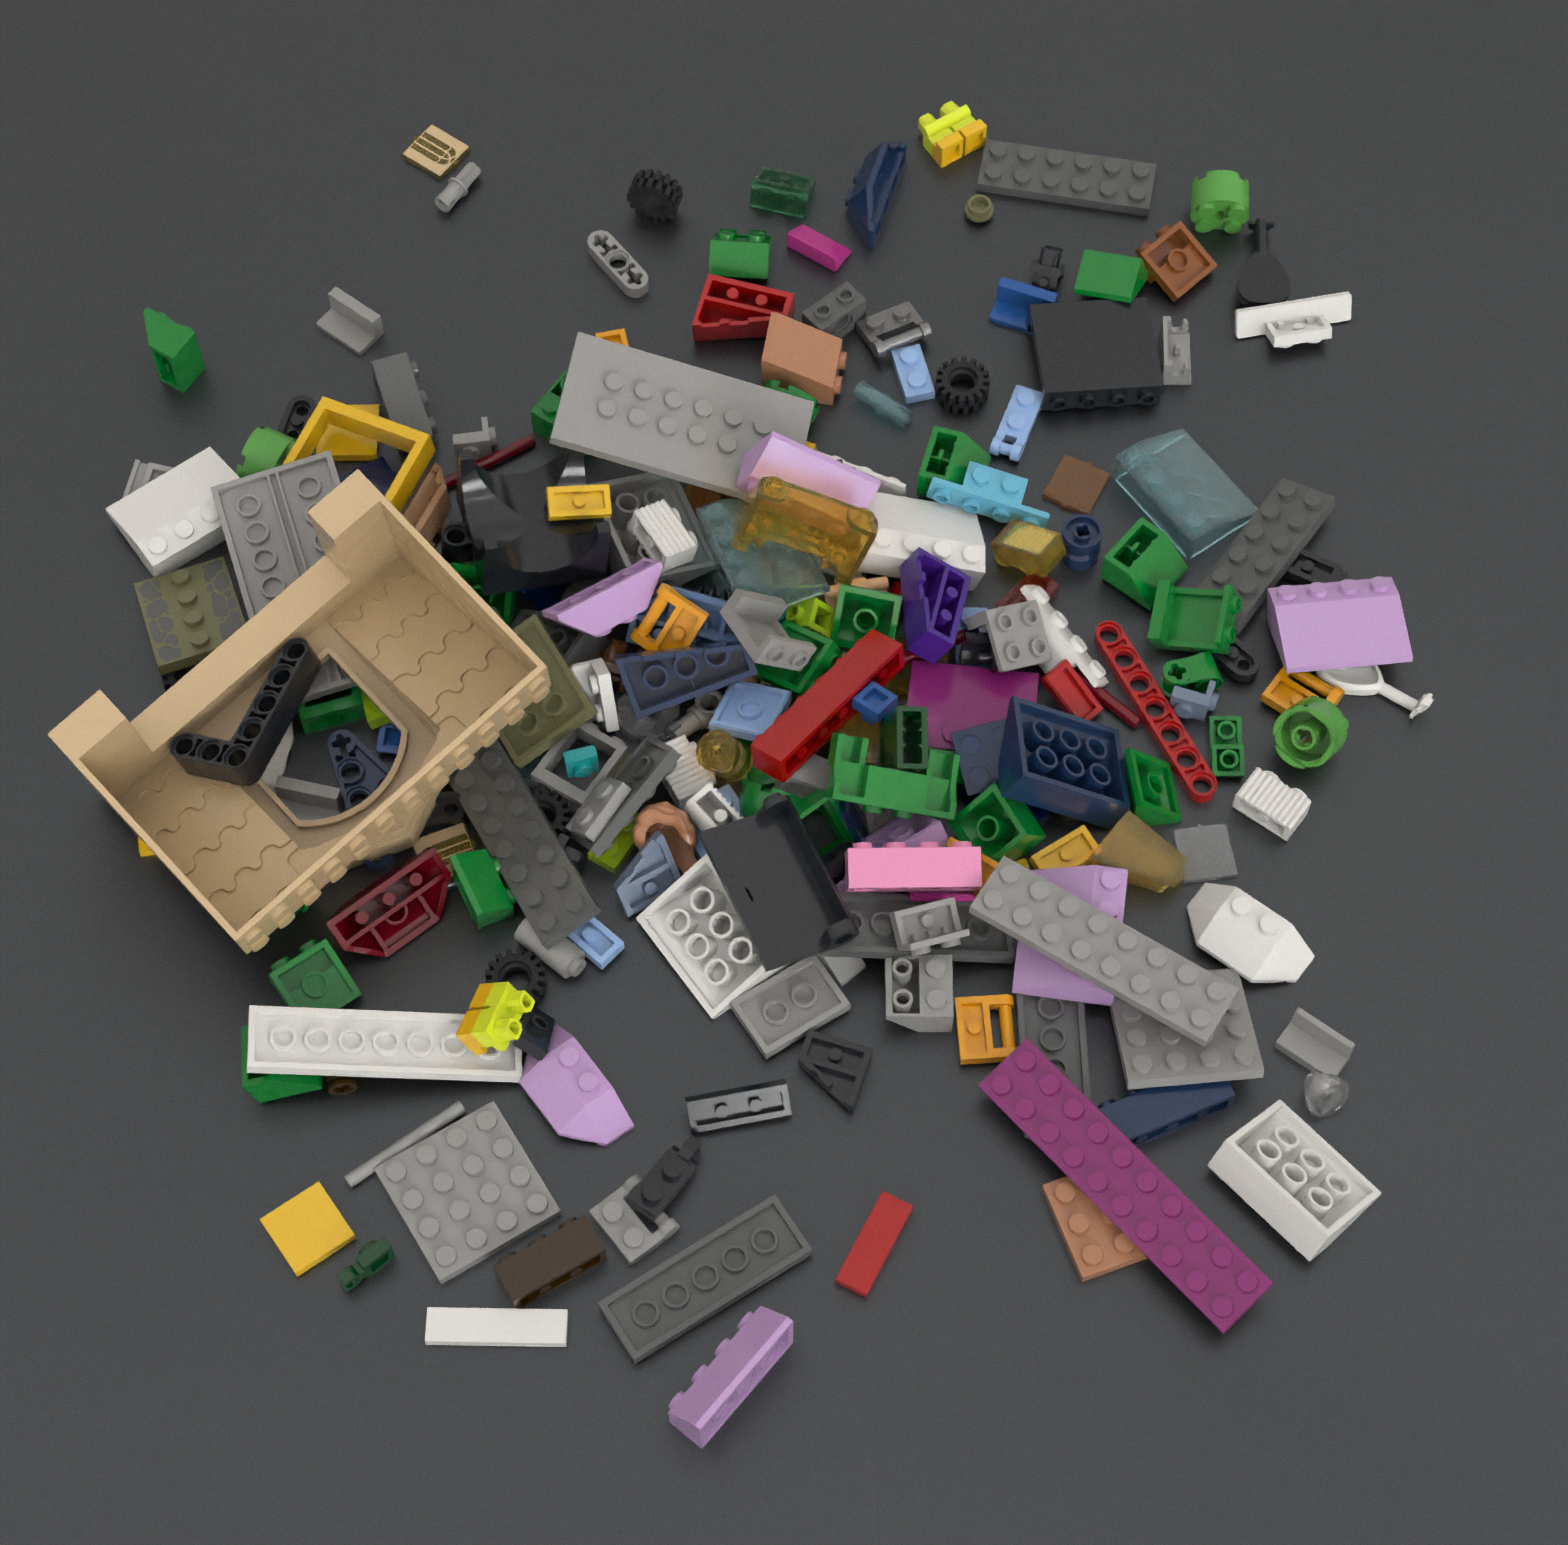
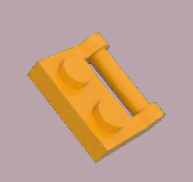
M661 583L657 590V598L639 627H634L629 637L648 651L691 646L710 614L680 595L670 585ZM669 602L676 608L655 640L650 637L649 633Z
M1283 666L1262 693L1260 701L1282 714L1298 701L1310 696H1317L1291 680V677L1326 697V700L1335 706L1342 699L1345 690L1338 686L1334 688L1309 672L1286 673Z
M1001 994L954 998L960 1065L1002 1062L1017 1048L1012 1015L1015 1003L1012 995ZM995 1009L999 1011L1002 1048H993L989 1010Z

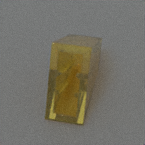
M1128 810L1082 866L1100 865L1128 869L1127 883L1162 893L1169 885L1175 888L1187 873L1182 869L1189 862V859Z

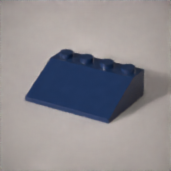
M1016 696L1010 698L998 764L1001 796L1107 829L1131 809L1119 730Z

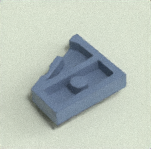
M659 830L653 833L612 885L620 906L627 917L647 908L681 877L665 837Z

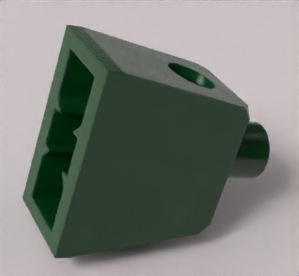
M895 706L881 719V766L896 769H928V707Z

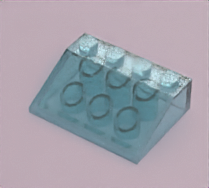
M1184 429L1138 441L1117 454L1114 458L1112 478L1154 524L1168 535L1175 547L1187 560L1195 557L1248 523L1258 510Z
M739 498L722 499L696 508L700 533L729 597L738 588L782 598L790 606L830 591V587L793 512L787 513Z

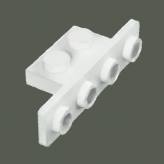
M1346 291L1237 309L1235 311V335L1240 339L1266 334L1274 348H1288L1293 344L1305 342L1318 343L1321 340L1332 338L1331 323L1349 321L1351 319L1352 295Z
M1034 584L1024 585L1020 588V591L1028 601L1036 599L1052 655L1051 661L1038 664L1046 674L1061 660L1067 659L1073 668L1076 665L1079 667L1094 688L1104 687L1108 684L1109 681L1104 676L1106 674L1105 669L1097 660L1091 659L1085 651L1087 646L1079 636L1072 634L1067 627L1068 621L1065 616L1058 610H1054L1049 604L1050 598L1046 591Z

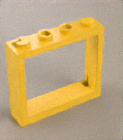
M322 396L282 465L311 456L329 424L406 451L409 455L385 495V498L401 513L436 451L431 436Z

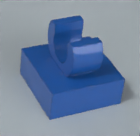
M872 681L852 699V708L862 713V720L873 726L875 722L878 723L897 706L898 696Z

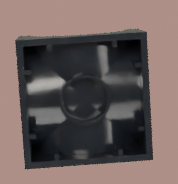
M564 448L552 461L532 471L519 474H497L478 466L473 460L471 449L458 450L456 499L483 596L606 577L611 536L608 521L596 523L595 519L548 521L545 493L547 487L587 485L584 453Z

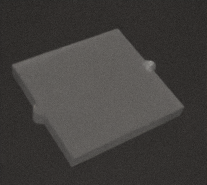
M1226 823L1209 826L1198 824L1194 828L1173 830L1184 884L1200 881L1213 883L1216 879L1237 877L1238 872Z

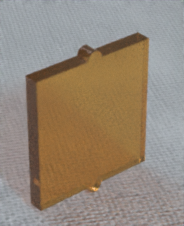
M1065 454L1044 490L1042 497L1061 505L1064 510L1068 508L1079 514L1089 515L1111 474L1091 466L1090 462L1084 463Z

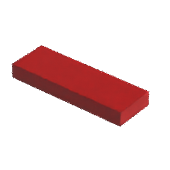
M882 1191L840 1269L835 1283L867 1298L907 1223L914 1206Z

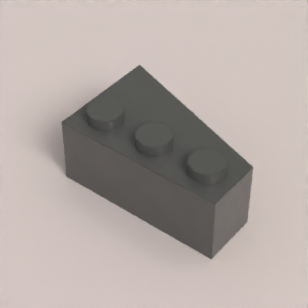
M407 352L371 361L375 386L378 387L383 409H385L388 420L429 434L434 444L433 434L438 432L433 416L427 417L424 406L429 405L424 388L418 389L415 378L420 377L415 360L409 361ZM397 449L399 454L406 452V451Z

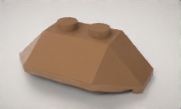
M435 463L425 472L401 512L433 548L435 543L432 542V539L436 533L440 535L448 525L450 520L446 516L452 508L440 465Z

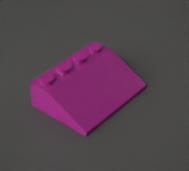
M913 660L907 706L928 707V747L948 751L955 750L951 732L1006 718L1009 700L1012 696L1037 703L1039 674L1019 671L1000 673L998 670L989 671L987 668L945 663H935L933 665L927 661Z

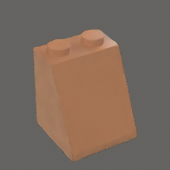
M771 312L761 359L762 386L764 387L767 380L781 381L778 386L780 388L787 389L789 385H792L815 398L818 404L833 405L835 394H840L843 377L838 376L839 370H845L847 352L842 351V339L782 314Z

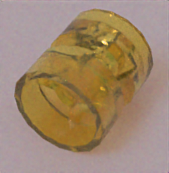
M709 731L702 736L697 744L696 758L699 764L723 780L730 782L738 781L745 777L751 769L753 760L749 747L725 731Z

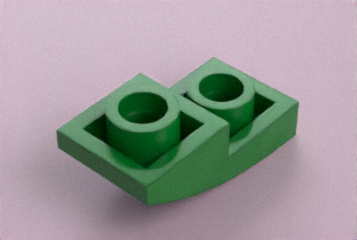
M1209 716L1208 738L1212 773L1215 777H1244L1245 761L1241 716Z

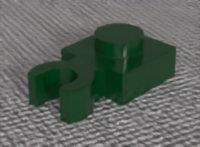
M384 1236L377 1241L372 1240L360 1249L359 1255L355 1258L356 1262L345 1267L336 1275L339 1283L349 1292L363 1278L367 1277L369 1279L396 1258L392 1246Z

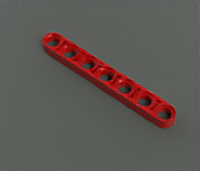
M1107 620L1101 622L1096 627L1094 635L1096 648L1138 716L1143 719V724L1167 763H1170L1172 771L1187 795L1197 803L1209 802L1214 797L1217 788V780L1122 627L1114 621ZM1104 631H1111L1116 634L1117 639L1113 642H1106L1101 639L1100 634ZM1125 655L1133 663L1130 666L1122 667L1116 663L1115 659L1118 656ZM1134 680H1142L1147 684L1148 688L1145 691L1139 692L1135 691L1130 684ZM1158 705L1162 708L1163 714L1157 717L1151 716L1146 712V707ZM1165 730H1173L1178 734L1179 739L1168 742L1163 739L1161 733ZM1181 755H1188L1194 759L1195 764L1191 767H1183L1178 763L1177 758ZM1199 780L1205 781L1210 785L1211 789L1206 793H1200L1194 789L1193 783Z

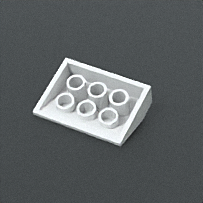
M208 447L105 508V510L151 575L157 577L175 571L226 540L210 487L239 479L240 477L211 447Z
M876 492L860 523L856 526L855 571L900 579L899 566L920 547L970 576L969 591L975 590L985 574V543L977 513H968L964 509L953 505Z
M707 853L636 917L637 921L711 1019H715L729 1010L730 1001L777 975L790 965L788 964L766 972L758 955L752 954V943Z
M1280 1099L1227 1138L1207 1165L1309 1262L1325 1250L1382 1194Z

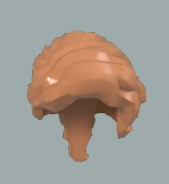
M665 801L647 805L638 813L632 833L633 841L639 851L653 833L659 830L665 837L678 870L684 874L698 862L694 851L697 844L695 826L685 811Z

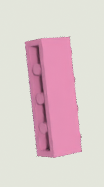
M968 841L952 842V847H939L938 842H921L919 847L907 848L904 842L886 843V848H873V843L859 842L853 843V848H848L844 853L845 892L978 891L982 887L981 847H972V842Z

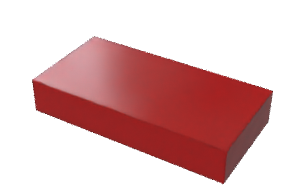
M1067 659L1061 660L1040 678V681L1065 713L1091 721L1104 709Z

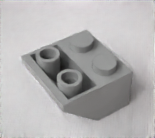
M952 955L885 958L886 1019L917 1032H952L954 1018Z

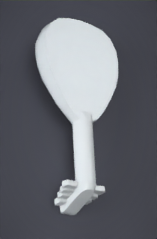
M1378 665L1314 671L1317 678L1334 688L1335 686L1345 690L1344 694L1369 696L1379 693L1412 711L1409 716L1412 719L1417 714L1428 709L1434 701L1432 699L1433 694L1431 693L1424 694L1420 700H1416L1385 683Z

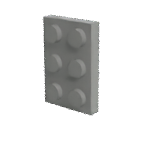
M817 956L800 960L730 1001V1008L765 1059L806 1036L808 1029L815 1031L847 1012L851 1007L850 1002Z

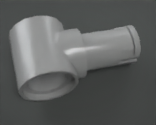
M714 690L696 697L695 704L687 709V714L667 727V732L671 739L685 734L687 738L699 729H709V722L723 698L722 694ZM707 707L715 708L714 710H705Z

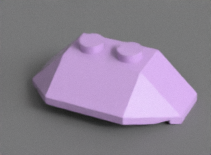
M643 558L573 596L542 610L543 617L594 637L605 636L612 631V627L620 623H629L638 617L637 614L648 609L663 569L662 562Z
M556 1024L553 1027L548 1053L542 1061L526 1053L522 1077L519 1083L559 1136L594 1142L607 1147L634 1128L632 1120L612 1085L576 1038Z

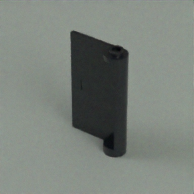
M774 793L764 799L763 805L757 814L699 832L698 837L766 972L843 946L858 936L859 930L789 795Z

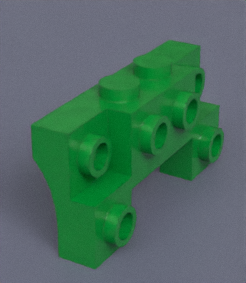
M832 733L827 765L831 766L826 798L863 805L862 811L882 814V808L893 810V817L912 820L913 814L949 820L955 819L957 807L956 782L961 755L928 750V769H920L919 774L865 765L869 744L868 738Z

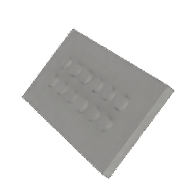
M578 332L549 443L789 513V510L779 509L765 499L749 495L745 490L736 487L743 455L772 431L805 446L815 402Z
M330 450L210 487L249 620L325 555L307 512L341 483ZM330 658L321 666L302 703L357 685Z

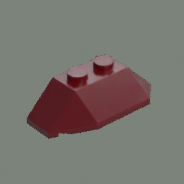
M431 847L397 865L344 902L325 922V925L342 950L387 958L440 920L448 883H450L452 874L435 848Z

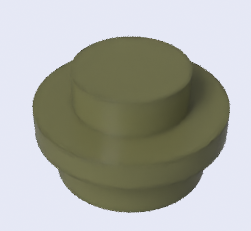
M974 195L965 204V215L973 222L988 221L993 215L994 206L985 195Z

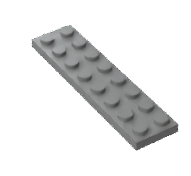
M1003 856L969 909V913L1203 1047L1207 1045L1239 991V988L1006 856Z

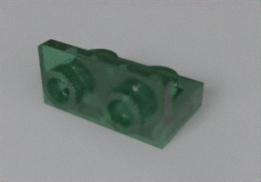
M761 166L752 179L749 204L752 207L804 218L807 213L808 200L815 190L817 178Z

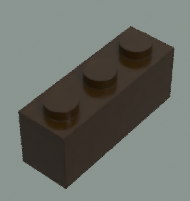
M585 1215L578 1219L573 1217L564 1221L559 1226V1230L548 1236L545 1234L537 1236L529 1242L527 1248L518 1253L510 1252L505 1254L498 1260V1264L493 1266L495 1276L513 1308L523 1309L607 1261L606 1249Z

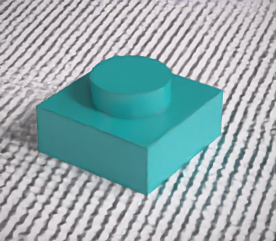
M595 745L563 752L568 778L587 777L593 772L599 771Z

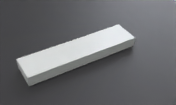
M427 1307L426 1345L567 1347L568 1309Z

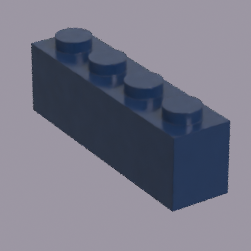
M1229 1081L1148 1089L1141 1088L1132 1090L1127 1094L1126 1098L1116 1102L1114 1099L1104 1101L1097 1108L1137 1147L1231 1108L1236 1094Z

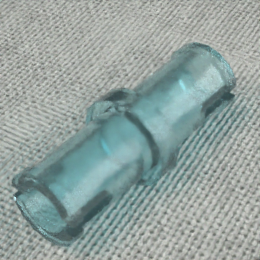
M864 379L854 390L853 396L873 407L876 414L887 416L902 428L909 423L913 416V411L892 399V394L881 392Z

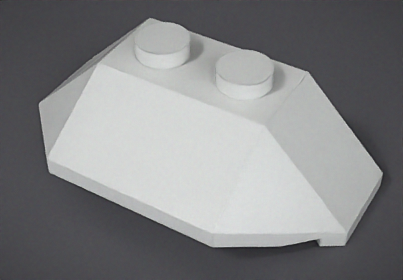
M1205 883L1186 907L1196 946L1239 973L1240 976L1251 983H1276L1284 981L1296 983L1315 957L1292 923L1238 887Z

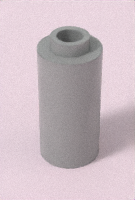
M527 918L518 926L514 935L515 940L563 978L567 979L571 976H578L586 966V961L584 960L586 953L568 938H564L547 950L541 944Z

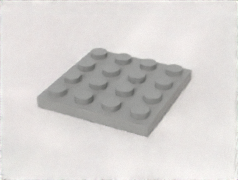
M1230 968L1207 970L1239 988V991L1205 1047L1114 996L1113 1003L1109 1007L1128 1090L1263 1078L1264 1066L1239 973Z
M494 1100L374 1167L377 1177L441 1285L562 1215L560 1208Z

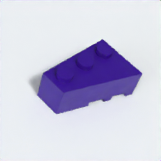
M918 547L899 566L907 650L934 665L954 646L971 577Z

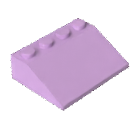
M1377 576L1371 579H1345L1339 582H1314L1295 586L1282 585L1267 589L1266 621L1286 673L1413 662V654L1400 595L1392 577Z
M1087 865L1031 870L1123 923L1128 869ZM1017 942L1012 993L1111 1006L1113 1003V994L1024 943Z

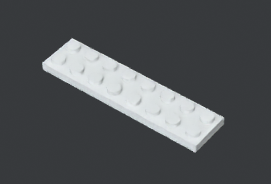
M249 1005L246 1073L519 1083L522 1077V1050L512 1044L513 1040H511L506 1051H500L491 1046L486 1054L475 1055L455 1036L465 1014Z

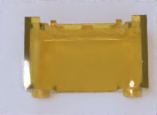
M768 476L759 480L741 504L735 517L731 547L746 552L751 543L756 542L757 546L762 547L767 538L822 557L821 568L827 570L829 566L836 574L834 583L851 585L877 536L878 520L873 512L867 508H860L783 481L778 477Z

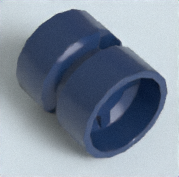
M1076 514L1065 521L1062 529L1059 554L1061 561L1068 568L1084 571L1092 568L1097 563L1103 529L1096 518L1087 514Z

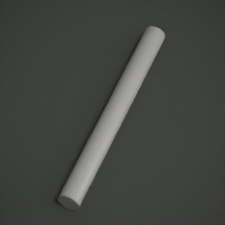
M458 1100L343 1176L347 1184L352 1188L375 1172L374 1167L426 1139L465 1113V1108Z

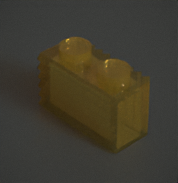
M1015 518L990 543L995 560L1001 566L1009 567L1010 565L1021 569L1028 575L1035 573L1047 577L1048 572L1051 573L1052 568L1055 569V565L1059 563V560L1066 556V549L1060 533L1053 530L1050 531L1048 528H1040L1038 525L1026 524L1024 521L1021 522Z

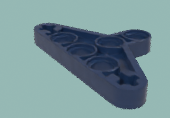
M341 729L329 736L327 747L348 811L354 807L351 805L354 796L364 794L369 797L384 781L390 768L350 731ZM345 741L349 757L344 759L338 742ZM354 766L360 769L358 777L353 780H347L342 776L344 770L348 767ZM390 853L382 856V861L376 863L375 860H365L364 864L371 872H383L391 866L394 854Z

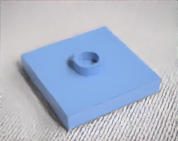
M742 680L732 683L728 686L709 722L710 732L754 741L758 735L763 734L773 724L779 715L787 711L793 699L792 691Z

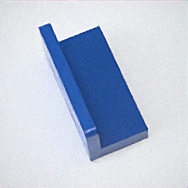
M1002 276L997 288L996 302L989 315V321L1032 334V332H1027L1026 327L1029 304L1057 303L1058 293Z

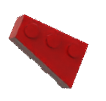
M708 273L691 325L694 342L766 337L771 312H776L793 319L796 310L794 293Z

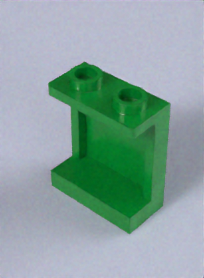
M1158 579L1147 638L1155 649L1228 654L1230 644H1233L1236 638L1234 621L1235 615L1239 614L1241 610V596L1230 584H1225L1224 590L1175 587L1171 580Z

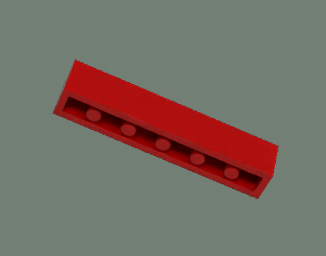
M871 629L863 638L858 639L853 648L843 657L838 658L831 669L823 676H820L808 691L800 695L786 712L779 715L763 734L758 735L751 744L754 767L785 783L832 737V733L840 730L858 712L852 708V699L872 681L884 687L904 667L903 644L874 629Z

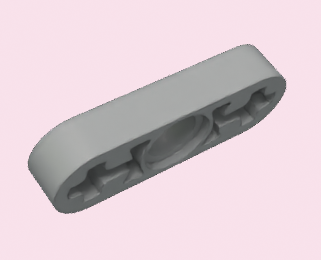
M598 230L591 233L587 239L588 253L627 296L632 298L644 296L649 290L648 274L609 232ZM614 260H623L626 263L622 268H613L610 264ZM629 274H630V276H631V279H632L635 283H631V284H630Z

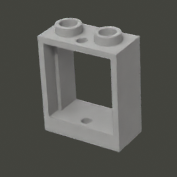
M587 721L549 749L531 773L533 789H539L541 794H544L545 789H550L551 796L555 792L559 793L561 800H566L569 810L576 813L601 777L606 776L609 778L627 756L628 747L620 738L616 736L609 737L600 732L595 724ZM577 738L590 745H595V748L611 756L586 791L579 789L552 773L563 758V752L568 751Z

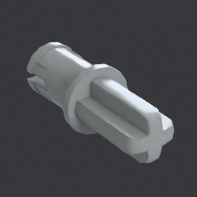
M469 162L456 177H451L448 180L446 188L434 199L436 206L443 212H449L462 196L467 195V188L480 175L481 169L474 162Z

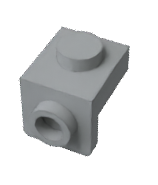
M487 416L481 417L483 431L452 435L456 462H458V450L471 449L474 461L492 454L491 445H497L495 426L489 427Z

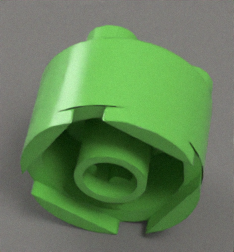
M1212 170L1206 172L1205 178L1198 180V176L1194 178L1190 186V218L1195 224V230L1201 233L1209 232L1212 229L1224 230L1229 234L1240 232L1241 226L1249 219V181L1246 178L1243 181L1239 178V173L1230 170Z
M262 425V429L257 427L248 438L241 455L245 456L243 466L237 465L236 474L242 478L282 465L296 439L266 425Z
M1317 696L1302 699L1284 711L1274 724L1273 736L1275 735L1277 753L1286 763L1296 768L1304 769L1306 767L1321 766L1344 745L1349 727L1348 720L1333 703Z

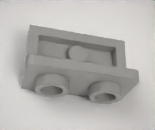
M954 897L889 912L898 952L911 951V956L931 952L930 946L939 943L941 948L960 945V938L970 935L969 929L961 928Z

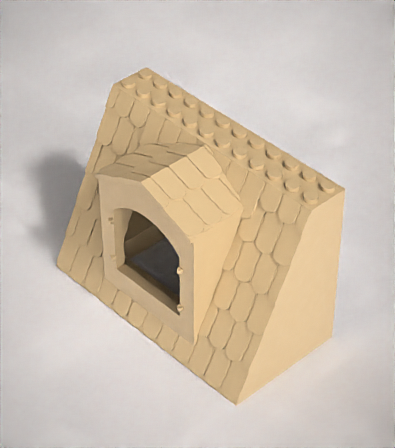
M359 469L354 471L307 512L325 555L135 719L129 722L99 689L47 734L90 785L246 954L252 950L256 952L264 947L270 939L268 936L276 928L282 929L290 924L296 916L294 913L302 905L309 906L316 901L322 893L320 890L328 882L335 883L344 876L347 870L364 864L365 860H375L376 862L381 860L382 856L390 853L395 854L413 847L437 804L435 801L438 794L448 783L449 775L457 768L459 770L466 768L474 760L475 756L473 754L482 746L487 748L492 745L500 736L498 732L507 724L512 726L517 723L525 714L524 709L532 702L535 704L539 703L550 692L551 681L547 666ZM296 637L304 638L320 659L321 666L331 658L401 732L397 756L392 768L380 786L368 798L350 810L335 816L316 820H299L261 778L253 785L240 786L190 775L184 771L169 751L171 741L182 733H194L231 741L282 647L290 639Z

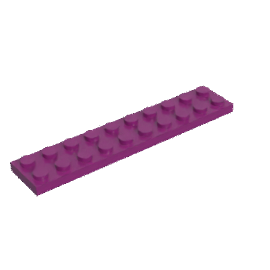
M1027 1038L978 1085L1223 1334L1274 1285Z

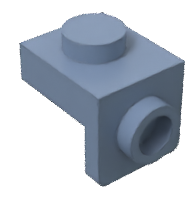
M1210 680L1206 694L1175 685L1169 704L1176 715L1185 719L1193 718L1205 722L1207 712L1215 711L1219 694L1214 692L1216 681Z

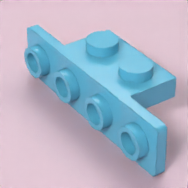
M970 461L962 485L932 477L926 495L940 504L953 505L964 509L968 513H978L993 518L1000 523H1009L1022 527L1028 532L1042 534L1050 517V514L1021 504L1028 479Z

